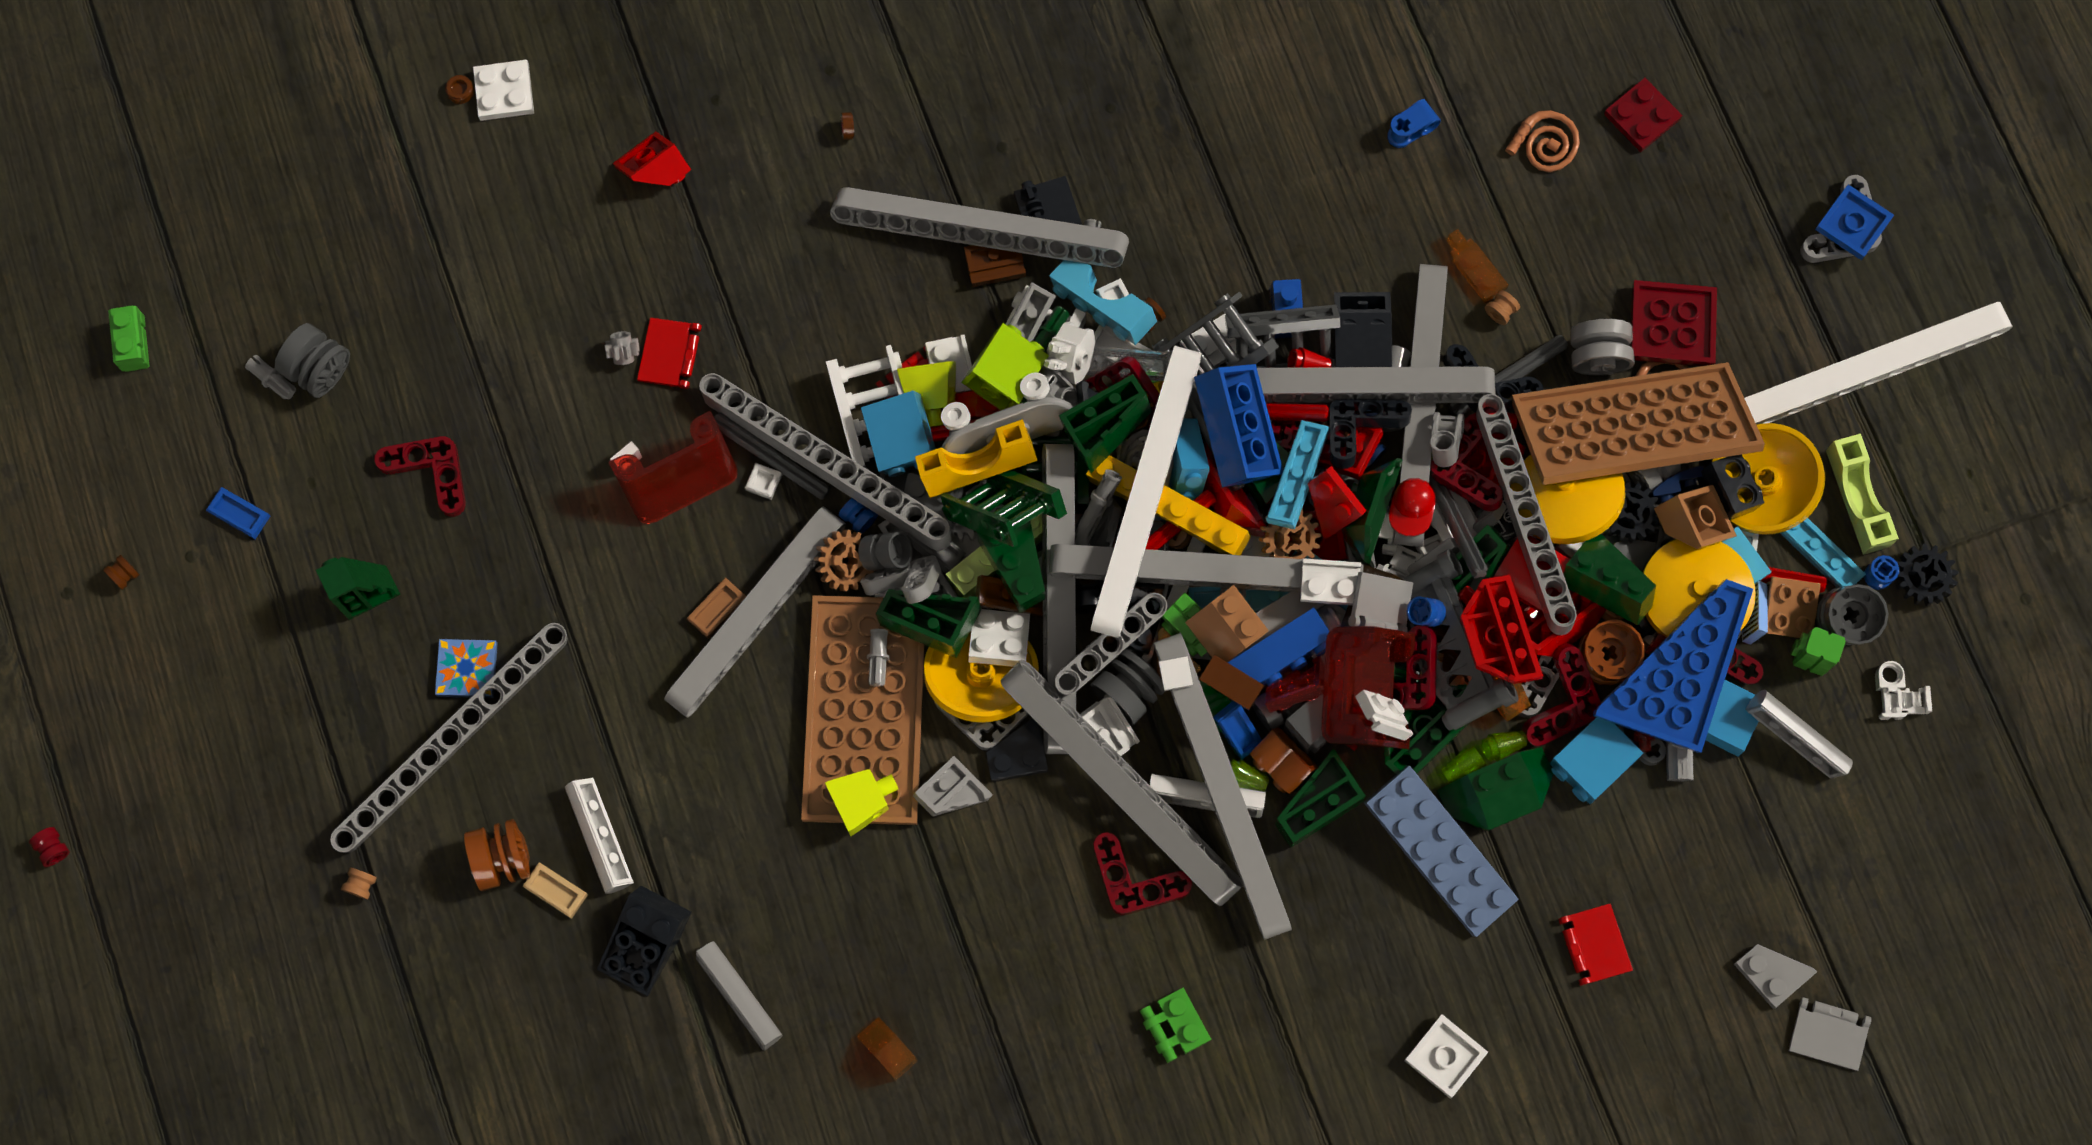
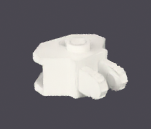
M1064 322L1056 337H1053L1048 345L1047 354L1049 357L1045 359L1044 367L1059 370L1072 384L1082 381L1090 368L1095 346L1093 330L1089 328L1081 329L1075 327L1072 322Z

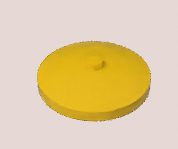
M1757 424L1765 443L1764 449L1761 452L1742 454V456L1750 465L1751 475L1756 485L1762 490L1765 503L1754 512L1732 519L1730 522L1732 525L1738 526L1740 529L1750 533L1776 534L1796 527L1813 513L1823 494L1825 471L1816 447L1802 433L1781 424ZM1715 458L1712 460V462L1722 458ZM1725 469L1726 473L1733 478L1731 472ZM1737 495L1739 500L1745 503L1744 499L1740 495Z
M1530 455L1524 460L1552 543L1575 544L1590 540L1607 530L1620 515L1626 494L1622 473L1543 485L1532 456ZM1513 483L1510 486V488L1516 492L1524 490L1523 487L1517 483ZM1527 509L1518 511L1522 517L1529 518L1533 516Z
M1675 539L1662 546L1650 558L1643 570V573L1656 585L1653 606L1645 616L1656 632L1665 639L1726 579L1753 588L1741 630L1752 615L1756 594L1752 574L1742 557L1722 542L1696 549Z
M971 631L957 658L934 648H928L924 660L925 685L932 699L947 713L971 722H993L1007 718L1023 708L1003 688L1000 682L1013 667L968 662ZM1028 641L1026 662L1038 671L1037 656Z

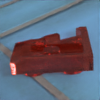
M1321 656L1312 660L1314 666L1304 673L1300 674L1298 670H1295L1284 679L1266 688L1265 705L1269 712L1286 710L1294 704L1302 701H1312L1323 695L1325 665Z

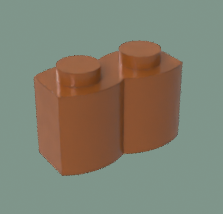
M1279 727L1272 729L1250 753L1256 768L1264 773L1267 771L1274 779V786L1282 793L1292 794L1296 792L1318 769L1316 763Z

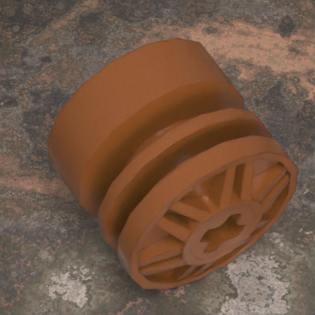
M1608 620L1596 625L1580 639L1577 646L1584 657L1593 683L1601 686H1611L1622 682L1644 659V643L1640 633L1632 625L1621 620ZM1609 650L1611 652L1609 654L1610 659L1606 661L1603 658L1605 655L1604 651Z
M514 819L506 820V834L500 823L494 824V838H490L484 827L465 832L464 834L469 864L480 891L500 886V872L503 871L511 883L516 881L515 868L521 879L530 877L529 851L525 838Z

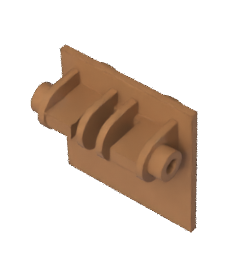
M1771 576V581L1767 582L1769 585L1767 596H1769L1767 599V633L1800 638L1803 632L1808 634L1814 629L1821 584Z

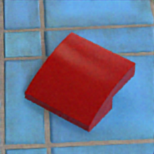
M1532 536L1527 537L1528 540L1533 544L1541 543L1539 540L1533 538ZM1517 538L1494 577L1510 575L1518 600L1540 612L1542 608ZM1555 550L1564 573L1566 564L1570 559ZM1540 561L1536 563L1541 570L1551 569L1547 562ZM1550 587L1546 589V592L1549 596L1551 595L1554 588Z

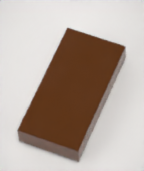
M1216 655L1213 656L1199 678L1200 681L1247 710H1250L1264 687L1263 684Z

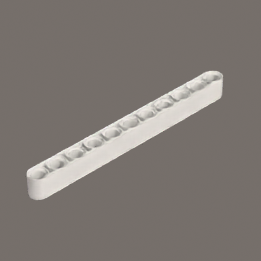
M1996 302L1744 399L1756 425L1771 423L1997 337L2009 331L2013 326L2001 302Z
M1178 346L1173 348L1095 610L1091 631L1116 638L1120 636L1193 389L1194 377L1198 372L1202 357L1200 352Z

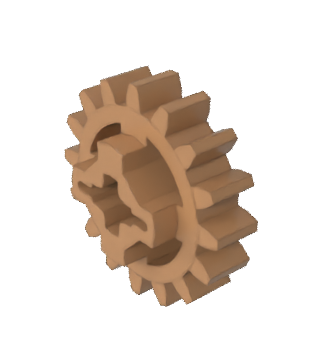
M1302 509L1295 530L1268 524L1267 527L1260 526V530L1265 532V536L1258 539L1266 544L1261 551L1263 553H1271L1269 557L1305 559V557L1313 559L1315 556L1311 550L1313 548H1320V545L1315 543V539L1321 537V534L1314 531L1319 524L1318 522H1310L1312 514H1303ZM1289 532L1291 533V534H1290V537L1292 538V541H1291V542H1289L1290 538H1289V536H1287ZM1291 550L1297 552V554L1292 556H1284L1285 554H1289Z
M843 530L841 535L839 531H833V539L824 537L823 541L826 545L824 547L817 546L816 548L821 552V556L814 557V561L820 562L821 566L815 570L816 572L824 573L821 581L826 583L830 581L829 588L837 589L839 587L840 591H848L850 587L853 590H857L858 582L861 583V579L866 574L873 573V571L866 570L862 566L859 554L855 550V546L859 550L861 533L854 532L851 535L850 530ZM847 557L848 563H842V559ZM830 565L835 570V574L832 572Z

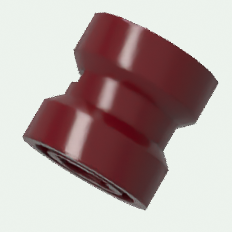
M55 827L41 830L29 840L32 848L39 852V859L44 867L59 863L70 853L66 844L60 842V835Z

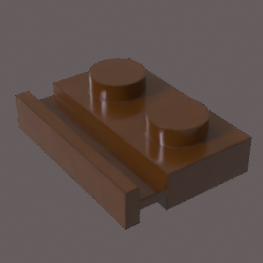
M975 245L964 247L972 287L1026 277L1022 253Z

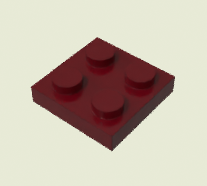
M1646 78L1642 79L1604 112V115L1640 152L1644 151L1680 121L1683 116Z

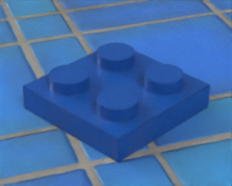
M1848 184L1815 230L1862 261L1894 214Z

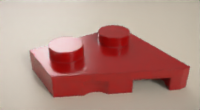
M1332 466L1308 482L1318 521L1325 539L1343 529L1367 511Z

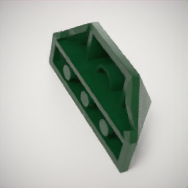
M1396 458L1363 474L1359 484L1353 482L1351 491L1367 511L1344 528L1343 537L1356 561L1361 562V564L1370 565L1403 461L1402 459Z
M1450 685L1454 688L1453 693L1456 698L1460 697L1467 685ZM1424 692L1416 695V699L1420 701L1426 697ZM1437 696L1434 704L1429 709L1404 710L1403 714L1408 722L1405 727L1413 732V735L1404 741L1383 734L1384 762L1395 775L1406 765H1410L1416 774H1419L1467 727L1465 725L1451 731L1445 727L1442 715L1445 714L1447 709Z
M1542 747L1519 752L1471 772L1437 790V794L1443 807L1454 820L1490 831L1541 809L1553 772Z

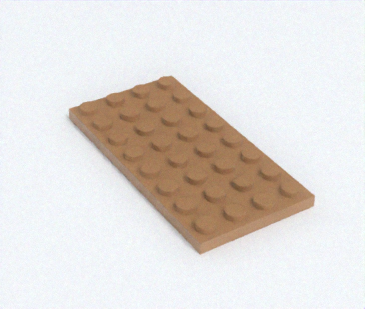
M1728 362L1512 395L1513 409L1543 485L1761 452L1765 445Z
M813 596L802 822L844 823L825 782L870 769L876 781L892 774L899 790L884 796L889 810L870 824L917 825L918 801L913 795L919 789L925 645L880 626L876 612L883 600L882 597ZM871 629L888 630L887 655H889V660L886 661L885 685L881 687H874L868 683L869 660L867 659V654H870Z

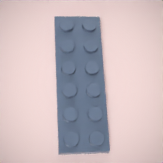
M1406 765L1364 802L1473 937H1477L1519 900L1410 765Z

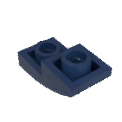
M1704 465L1684 470L1668 478L1654 489L1649 497H1657L1656 503L1661 505L1679 495L1681 487L1683 490L1699 487V484L1704 480L1701 473Z

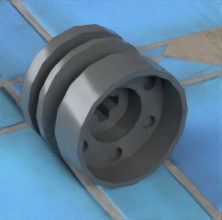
M305 323L293 331L282 345L275 360V369L292 382L298 381L300 388L307 390L313 397L320 398L327 394L342 377L350 360V351L343 345H339L334 339L327 340L326 334L312 324Z
M1856 584L1835 588L1823 595L1817 605L1816 623L1818 628L1828 631L1829 635L1834 633L1845 637L1846 642L1844 646L1860 645L1872 642L1882 634L1887 626L1889 613L1887 604L1879 592L1870 586ZM1850 611L1852 616L1848 620H1844L1843 616Z
M1124 649L1118 655L1120 661L1114 659L1110 663L1117 675L1115 676L1103 670L1090 686L1100 700L1106 694L1109 695L1116 702L1128 723L1134 725L1147 711L1141 698L1155 703L1158 700L1156 694L1162 695L1165 691L1162 679L1156 670L1141 657Z

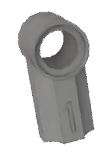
M1664 741L1666 746L1667 781L1682 782L1694 780L1693 751Z

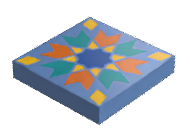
M439 639L435 695L437 697L471 698L496 674L498 642L496 640ZM494 690L487 691L484 698H494Z

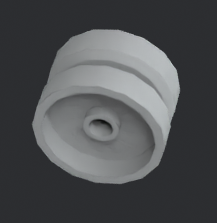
M1596 319L1573 326L1570 330V342L1576 350L1571 355L1572 369L1584 375H1610L1632 368L1635 364L1634 350L1628 346L1633 341L1631 324L1617 319Z

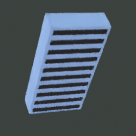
M1760 581L1755 583L1756 594L1752 615L1742 629V642L1750 645L1768 632L1767 584Z

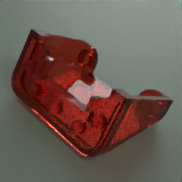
M711 411L697 417L691 423L690 433L695 443L646 468H643L639 459L631 454L619 456L608 462L639 521L645 524L657 522L735 481L738 473L735 461Z
M1375 626L1336 627L1329 632L1326 639L1321 727L1322 735L1327 742L1343 745L1409 749L1410 737L1404 741L1373 731L1371 728L1373 722L1366 719L1355 696L1362 690H1367L1393 699L1395 662H1406L1411 658L1415 646V633Z

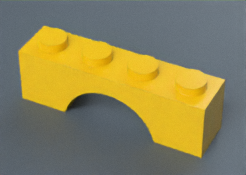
M1023 419L996 428L993 439L978 451L968 454H955L941 447L915 456L920 478L930 498L1037 461L1034 447Z

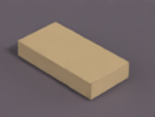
M540 862L523 885L525 889L571 919L588 896L586 892Z

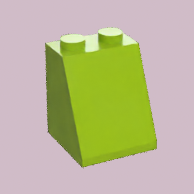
M1004 323L996 330L961 382L999 410L1007 409L1021 402L1024 397L1020 390L1022 379L1030 373H1039L1045 359L1049 357L1039 343L1035 341L1029 342L1021 336L1022 333L1019 329Z

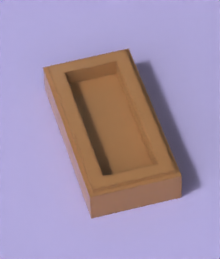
M725 578L687 617V620L709 639L746 598V595Z

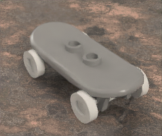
M1030 373L1020 383V390L1024 398L1029 400L1027 403L1017 404L977 419L973 423H970L971 415L966 405L960 402L948 404L941 412V420L949 430V436L944 441L942 448L955 454H968L978 451L993 439L996 428L1023 419L1032 440L1063 429L1059 415L1073 408V406L1063 399L1052 397L1049 393V382L1043 374Z

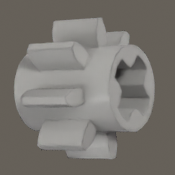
M621 331L610 335V341H605L606 358H613L614 364H630L634 361V356L639 355L638 338L631 339L630 332Z

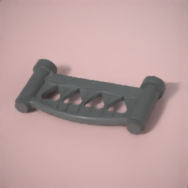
M1447 549L1437 555V560L1404 577L1403 581L1413 582L1412 598L1421 596L1438 599L1443 602L1446 609L1445 619L1440 625L1450 627L1441 643L1437 646L1436 696L1447 709L1445 714L1442 715V721L1445 727L1451 731L1452 729L1457 730L1502 705L1508 707L1518 702V694L1512 683L1500 678L1495 680L1493 675L1480 671L1475 667L1460 620L1464 607L1452 582V579L1463 574V570L1456 555L1450 549ZM1422 634V637H1418L1417 642L1422 643V641L1427 640V635ZM1443 649L1461 651L1451 670L1445 672L1442 668L1443 662L1438 659V653ZM1422 650V652L1417 651L1416 654L1427 655V652ZM1424 659L1417 663L1422 675L1427 671L1428 667ZM1452 675L1471 676L1472 678L1463 694L1456 698L1453 693L1454 688L1449 684L1450 677Z

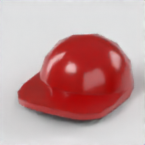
M1408 478L1396 487L1389 510V522L1397 533L1415 537L1429 529L1435 509V493L1427 481L1420 478Z

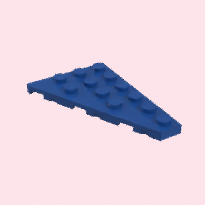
M1728 579L1723 580L1594 710L1593 716L1701 753L1753 588Z

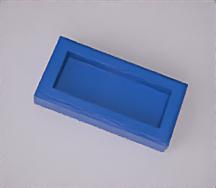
M223 487L220 488L206 509L208 513L253 539L257 538L271 517L265 511Z
M1234 701L1213 717L1236 756L1241 760L1248 756L1262 741L1242 706Z

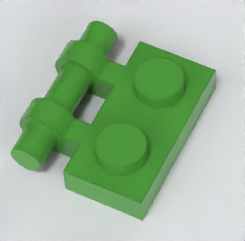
M1184 987L1157 1002L1162 1010L1161 1013L1155 1015L1150 1005L1140 1010L1145 1020L1143 1022L1144 1027L1152 1033L1157 1043L1155 1047L1159 1054H1163L1167 1063L1178 1058L1173 1047L1180 1044L1184 1053L1187 1054L1211 1041ZM1165 1021L1169 1023L1175 1035L1167 1039L1160 1025Z

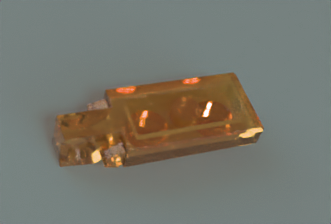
M1458 229L1448 235L1447 242L1453 248L1450 251L1453 263L1485 303L1494 298L1499 290L1504 291L1508 288V283L1476 242L1474 243L1471 238L1466 241V238Z

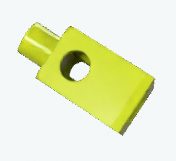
M956 361L897 369L903 392L907 393L914 390L921 394L930 427L943 425L941 408H945L948 404L955 402Z
M870 769L825 782L850 836L856 834L887 812L889 808L884 796L899 790L892 774L876 781Z

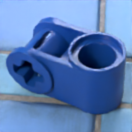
M1421 99L1392 119L1387 134L1388 141L1394 147H1406L1413 141L1436 129L1441 123V119L1425 99Z

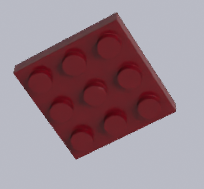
M1634 280L1631 303L1633 341L1630 344V347L1634 350V361L1690 366L1714 365L1716 363L1717 287Z

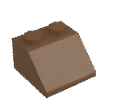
M1714 485L1676 495L1654 508L1665 534L1696 549L1737 536Z
M1234 585L1185 622L1211 658L1216 655L1227 663L1269 632Z

